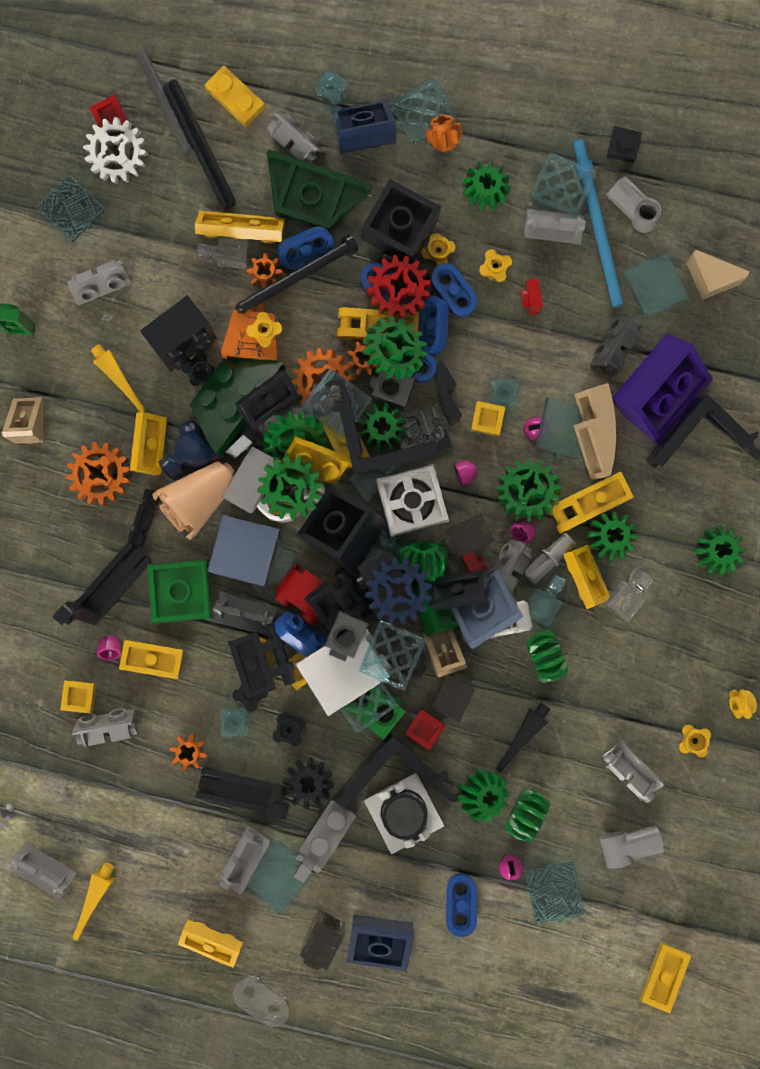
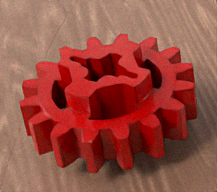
M393 255L391 263L384 258L382 259V268L373 267L375 276H368V284L372 286L367 288V295L374 296L370 300L371 306L380 305L378 314L381 315L387 311L389 316L393 317L395 314H399L400 318H405V313L415 317L416 307L421 310L424 309L425 303L422 299L427 300L430 296V292L424 289L430 288L431 282L430 280H423L427 276L426 269L418 271L419 261H415L411 265L409 264V256H405L403 262L398 261L397 255ZM392 271H397L390 276L386 275ZM408 273L414 277L417 283L410 280ZM402 278L403 288H401L395 298V288ZM379 290L388 296L389 303L381 296ZM406 300H411V302L408 304L400 305Z

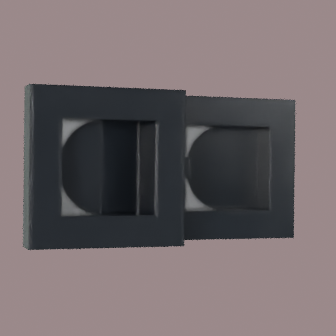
M440 360L436 363V391L443 414L448 424L452 426L459 422L462 414L449 395L455 391L457 384L443 361Z

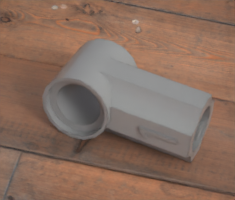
M626 176L620 178L607 193V197L631 219L635 230L641 233L652 231L661 216V205L657 200L644 195ZM649 212L653 218L649 220L644 219L640 213Z
M655 825L628 833L619 831L599 837L608 869L625 867L632 864L633 860L664 852L663 840Z

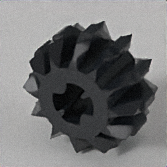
M313 757L308 758L307 767L304 766L301 759H298L296 765L299 772L293 767H289L287 772L294 778L283 779V784L293 786L285 791V796H291L295 793L297 796L292 804L296 806L300 799H303V809L305 810L309 809L310 800H313L315 807L319 808L321 801L318 796L325 800L330 798V794L323 790V788H334L333 782L324 781V779L332 776V771L320 772L325 765L323 761L318 764L317 768H314ZM311 776L315 779L313 785L316 788L312 790L309 787L307 791L303 788L304 782L301 779L303 777L308 779Z

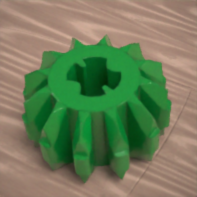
M492 160L488 162L487 167H484L479 161L476 164V170L473 168L467 170L466 174L468 177L463 178L462 186L466 188L463 190V197L471 198L469 201L470 207L478 203L480 204L479 209L481 212L485 210L486 205L494 211L496 210L497 203L503 205L506 202L505 195L509 194L511 187L507 185L510 176L507 174L502 175L504 169L502 165L494 169ZM483 183L489 184V189H484Z
M389 403L384 404L383 411H380L378 405L374 404L373 410L375 413L373 415L367 410L363 412L368 421L361 420L358 422L359 427L366 429L359 433V437L361 439L369 437L365 443L367 448L372 447L376 442L375 448L377 453H381L382 446L385 444L388 452L393 451L391 442L394 441L398 446L403 444L397 434L401 436L407 435V430L400 427L405 425L407 420L405 417L396 419L401 412L399 408L389 413ZM381 422H386L390 430L389 432L385 430V434L380 435L376 426H381Z
M613 511L609 518L605 513L599 515L600 522L595 520L591 522V527L596 531L588 532L587 537L596 539V542L591 543L589 547L590 549L600 547L597 557L601 558L607 552L608 561L612 562L615 560L616 554L622 560L626 558L625 550L629 552L635 550L634 545L629 541H636L639 536L630 534V531L636 528V524L633 523L628 526L625 524L629 516L625 514L618 521V513ZM615 530L618 534L615 537H618V540L610 542L608 540L610 535H607V532Z
M721 525L716 526L714 531L710 528L704 531L705 538H697L696 542L702 548L695 549L694 554H702L703 558L698 560L697 564L701 566L708 563L706 567L707 573H713L716 569L718 576H723L726 570L734 573L736 571L735 564L740 565L744 563L743 558L738 554L746 552L747 549L738 546L743 537L733 538V528H729L724 532V528ZM716 546H723V549H721V551H725L723 556L716 554L719 552L715 551Z
M412 540L411 543H404L400 549L398 564H402L405 558H409L408 566L413 567L416 563H419L420 566L417 572L419 574L428 573V576L423 581H435L436 578L444 577V573L447 570L449 556H447L448 550L444 548V545L435 543L433 540Z
M550 630L541 631L527 638L528 652L538 678L542 682H553L567 675L568 668L565 657L553 632Z
M480 769L476 770L475 776L471 774L466 775L467 784L459 785L464 792L457 796L459 801L463 803L461 806L462 811L470 815V818L475 821L484 820L485 822H491L493 815L501 817L500 808L509 807L504 801V798L510 795L508 790L505 789L507 784L505 780L491 770L484 771Z
M523 790L510 812L505 824V830L520 841L523 840L527 843L533 841L549 811L550 801L536 791Z

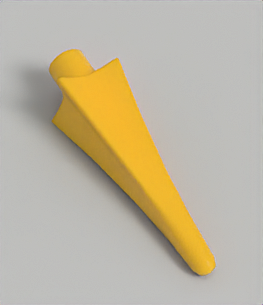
M100 344L94 346L91 349L92 354L96 357L93 363L123 391L139 412H144L145 407L129 385L113 353L110 350L105 351Z
M104 862L101 869H97L96 873L91 875L82 913L73 934V940L75 941L80 938L91 915L116 878L111 876L114 866L108 862Z

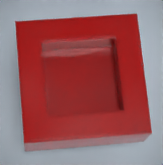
M115 94L89 107L100 128L103 127L102 119H107L110 124H113L114 117L120 119L121 125L126 120L129 121Z
M528 279L524 285V290H520V300L522 307H527L529 316L539 314L543 303L539 279Z
M474 552L462 556L461 561L467 573L484 569L487 571L481 556L476 557Z
M420 709L404 734L430 751L446 725Z

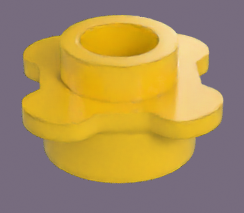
M434 233L430 236L428 246L422 249V256L424 259L435 261L438 266L448 263L447 258L450 253L455 251L456 246L454 242L449 241L438 233ZM440 248L441 252H437L436 249Z
M493 249L488 250L485 253L486 260L479 268L480 274L497 282L505 281L507 277L506 270L512 265L511 257L509 255H499ZM493 264H498V268H494Z
M261 312L257 315V320L254 324L247 327L246 332L249 337H254L262 347L266 348L271 346L276 335L282 332V326L279 322H273L269 319L267 313ZM263 327L267 328L266 332L261 331Z
M735 689L730 691L729 705L734 716L737 719L742 718V716L750 719L757 709L754 695L744 689L739 692Z
M685 725L682 728L683 739L678 746L680 752L684 754L691 752L695 753L698 757H705L708 754L711 732L706 728L699 730L693 728L692 725ZM694 738L697 739V743H696V744H694V743L692 742V740H693Z

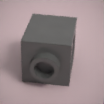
M383 370L379 375L374 374L368 391L373 392L372 401L383 405L389 403L390 407L399 408L400 411L404 412L415 379L404 376L401 380H397L395 374L386 379V372ZM387 383H394L399 390L394 395H387L383 392L382 387Z
M339 612L325 644L326 647L331 649L329 655L345 662L348 656L354 659L368 624ZM345 629L352 631L355 636L353 644L349 647H342L337 642L338 633Z

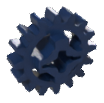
M392 557V565L387 566L384 561L380 562L382 570L378 572L372 569L371 571L375 580L366 581V585L372 587V591L366 593L365 596L366 598L374 599L369 608L375 609L378 607L380 611L377 617L380 619L385 614L388 615L390 624L393 623L395 617L400 619L401 624H405L406 616H410L415 621L417 619L415 611L418 609L421 612H425L427 609L422 602L431 601L432 597L425 594V590L432 588V584H424L423 581L428 576V573L419 574L417 572L420 566L419 563H416L413 567L408 566L409 558H405L402 564H398L396 557ZM395 570L405 571V574L399 578H391L386 575ZM414 579H416L419 585L418 598L412 593L411 583ZM386 582L395 586H399L401 583L406 586L404 592L411 600L402 596L397 597V599L393 598V590ZM379 584L386 589L387 598L383 603H381L378 597ZM405 603L411 607L402 612L391 611L395 604Z

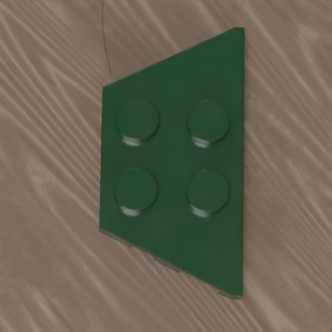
M269 149L267 151L273 206L276 215L312 227H324L330 232L372 191L373 184Z
M223 359L189 404L212 450L217 456L221 458L246 424L235 402L280 370L285 371L286 366L283 362Z

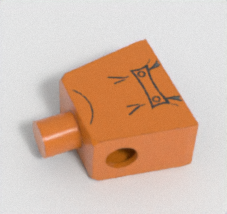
M266 301L244 314H238L236 310L233 311L221 349L223 359L279 361L277 335L272 341L271 346L265 348L254 337H249L246 332L247 327L253 325L257 320V315L265 312ZM267 313L269 315V319H271L273 322H277L275 314ZM263 327L261 331L266 332L267 328Z

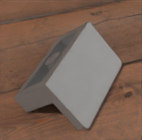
M252 446L222 497L238 508L253 513L264 495L257 492L258 487L264 485V483L258 481L261 474L268 475L264 471V467L266 464L274 467V458Z

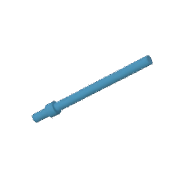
M581 139L573 142L577 159L575 167L578 178L582 179L612 308L623 306L624 303L593 179V174L595 173L592 160L588 159L585 142Z

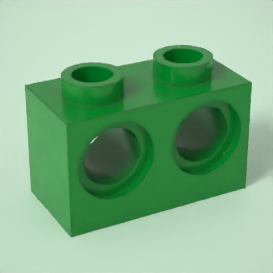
M380 683L369 690L370 698L366 702L360 703L353 700L343 708L384 740L406 711L401 707L405 702L391 691L388 695L378 688L381 685ZM389 705L393 709V716L390 720L381 721L377 718L376 710L379 706Z

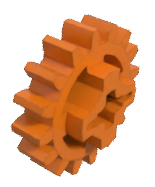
M317 348L316 354L313 351L306 352L307 360L303 358L297 360L301 367L300 369H292V372L298 376L297 379L291 382L293 385H298L299 389L296 391L299 396H303L300 404L304 405L322 381L320 376L326 375L330 369L347 382L355 380V377L348 376V371L353 367L352 365H343L346 359L344 355L336 357L335 350L329 349L326 354L325 349ZM323 360L329 362L323 368L315 365V363ZM334 386L330 389V391L333 392L337 389L339 390V387ZM331 396V398L321 401L327 411L329 410L327 406L330 405L332 407L335 399ZM335 401V406H339L337 401Z
M93 442L92 449L90 450L84 445L81 446L83 454H72L76 460L75 464L67 463V467L72 469L73 473L66 475V479L74 481L69 489L73 492L79 491L77 498L80 500H84L88 496L87 503L90 505H94L97 499L101 506H106V499L108 498L114 503L117 502L115 494L125 495L126 492L122 488L123 484H131V481L125 478L126 474L132 473L129 467H124L129 461L126 456L119 457L121 450L116 447L111 451V445L106 442L102 448H100L97 442ZM104 455L99 460H89L94 456ZM116 466L118 469L117 480L114 479L113 471ZM91 467L96 470L99 469L108 481L98 478ZM82 468L84 469V476H85V478L83 479V481H81V470H82ZM99 488H109V490L105 492L93 493L94 491L96 492Z

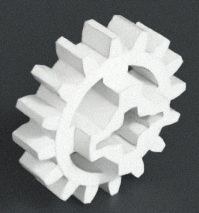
M114 117L113 124H110L107 119H102V128L95 124L92 126L96 132L94 136L86 134L91 143L90 145L83 146L84 150L90 152L85 161L94 163L90 170L95 174L101 171L100 178L105 181L110 176L111 182L116 184L119 177L123 181L129 182L128 174L132 173L137 177L139 176L136 170L137 166H146L141 161V157L148 156V152L141 149V147L147 144L144 138H137L141 131L137 127L131 130L132 124L126 120L121 125V121L117 117ZM111 132H122L118 137L109 135ZM101 142V152L98 154V147ZM115 145L119 147L120 154L118 156L113 154L112 147ZM134 147V155L131 160L130 150ZM114 164L123 167L118 170L108 169V167L111 168Z

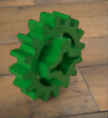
M389 316L386 321L380 318L375 325L373 324L369 328L367 336L363 339V343L367 345L363 350V354L371 356L367 362L368 365L375 363L377 365L375 372L378 374L382 370L385 371L386 379H389L393 374H395L397 380H401L405 375L410 378L422 367V361L427 356V353L422 351L427 343L419 341L422 332L415 333L413 331L414 323L408 326L404 325V318H400L398 322H395L393 316Z
M288 411V418L285 419L281 415H277V424L269 422V431H264L263 433L264 452H267V455L273 458L278 457L281 462H283L282 459L295 436L327 448V435L323 429L322 422L316 423L314 415L306 419L304 411H300L298 416H293L292 411Z
M286 454L283 462L278 457H275L273 459L274 467L266 464L264 467V471L268 475L261 474L258 481L264 483V485L259 486L257 492L265 494L261 504L270 503L269 513L271 514L275 510L280 511V519H283L285 514L289 513L291 519L295 520L298 512L303 517H306L308 514L307 507L313 510L317 507V503L313 499L321 500L323 493L317 491V489L322 488L324 483L323 481L316 480L320 475V470L311 471L310 468L313 463L311 460L306 464L301 463L302 455H298L296 460L293 461L290 454ZM290 468L299 470V471H301L302 473H301V474H298V473L292 472V471L290 470ZM276 474L279 483L271 490V480ZM287 482L290 485H297L294 492L292 491V489H285V485ZM310 484V495L305 500L302 490ZM280 501L289 502L291 505L283 504Z
M527 458L526 465H521L517 460L515 461V469L508 466L505 468L506 476H499V484L501 485L497 486V495H501L499 497V504L506 505L505 513L507 515L514 511L515 520H519L524 515L527 522H531L534 515L539 520H542L544 511L549 514L553 513L552 504H559V496L557 495L561 494V486L557 485L559 483V476H551V466L543 469L541 460L536 465H532L531 459ZM540 479L544 480L547 486L542 484ZM509 491L517 497V502L511 497Z

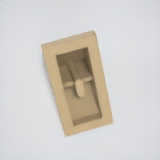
M698 250L691 254L686 263L702 300L740 285L750 272Z
M42 397L13 398L2 430L4 438L15 444L44 442Z
M453 629L432 636H426L425 632L422 633L437 677L467 668Z

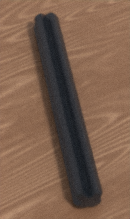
M172 79L166 82L164 89L223 209L233 207L236 204L235 198L178 81Z

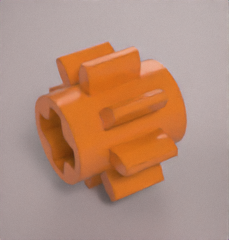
M447 114L433 118L429 124L430 129L425 130L428 144L432 143L433 148L440 152H447L456 148L457 143H459L458 138L463 136L461 123H456V119H452V116Z
M264 253L263 258L258 260L252 258L253 268L246 269L247 275L254 277L251 280L252 287H256L259 284L262 288H265L277 281V277H283V270L276 269L279 265V260L276 258L271 261L266 253ZM261 270H264L265 272L270 271V275H269V276H266L265 274L260 275V271H261Z
M356 342L354 352L347 351V356L353 359L347 365H352L355 368L357 378L361 376V373H367L371 378L372 370L377 368V365L375 363L368 365V361L364 365L359 364V358H363L366 355L363 354L366 346H361L359 342Z
M195 733L190 734L187 741H185L184 737L178 736L177 740L180 745L170 748V751L176 752V758L172 763H182L183 771L188 770L189 764L192 763L197 769L201 767L198 759L208 756L206 752H202L201 747L206 741H195ZM185 746L187 748L192 746L195 748V752L192 754L193 758L191 756L184 757Z

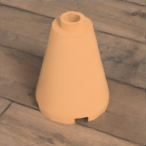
M217 461L158 489L153 493V498L156 500L160 497L163 504L159 508L179 532L184 529L188 531L189 534L186 538L192 539L224 500L222 496L236 473L228 463L222 464Z

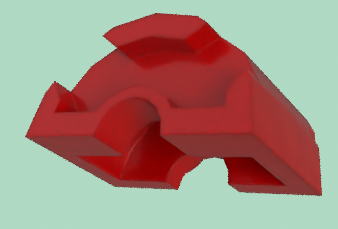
M294 562L275 589V592L278 594L274 599L288 609L292 604L301 610L299 616L313 626L316 621L319 623L320 621L304 598L320 586L323 581Z

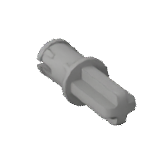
M563 532L546 550L542 549V554L524 570L527 579L532 583H537L554 566L557 568L559 566L558 562L564 557L563 555L577 546L574 540Z

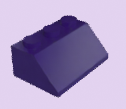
M666 334L612 399L618 410L628 421L652 441L659 444L713 378L692 343Z

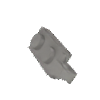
M331 799L298 850L299 853L296 859L301 863L293 877L304 883L312 870L319 873L322 867H325L356 815L347 809L343 810Z

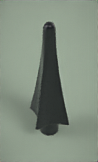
M541 702L535 711L529 708L512 744L496 767L497 772H502L513 757L548 723L545 716L551 709Z

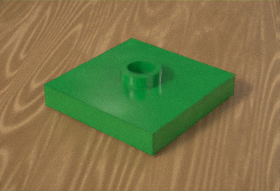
M206 559L147 565L152 624L212 618L209 574L207 572L208 561Z

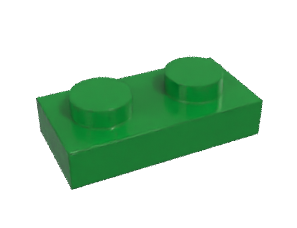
M0 304V329L5 334L34 336L35 324L15 305Z

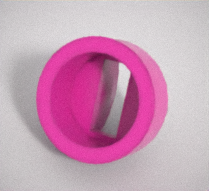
M531 417L524 424L523 432L529 440L538 441L546 435L547 423L540 417ZM539 424L543 426L541 429L529 431V426Z
M461 461L453 465L461 486L475 480L477 468L472 462Z
M525 518L516 521L510 528L512 538L528 544L536 533L533 521L527 522Z
M109 635L108 638L102 637L97 645L98 658L102 660H115L121 656L119 639L112 635Z
M506 855L500 860L498 865L499 872L505 879L516 880L522 875L523 864L517 856ZM509 861L514 863L515 875L510 876Z

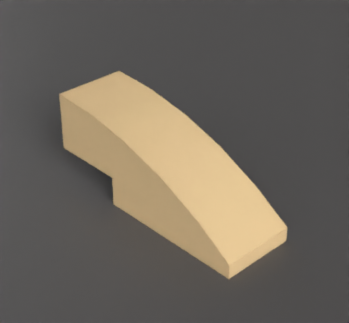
M606 383L574 394L583 422L573 426L591 480L610 476L615 459L616 419L610 387Z

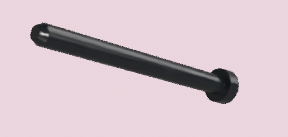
M350 234L342 237L341 244L237 303L235 306L238 314H244L347 253L351 256L356 254L359 248L355 239Z

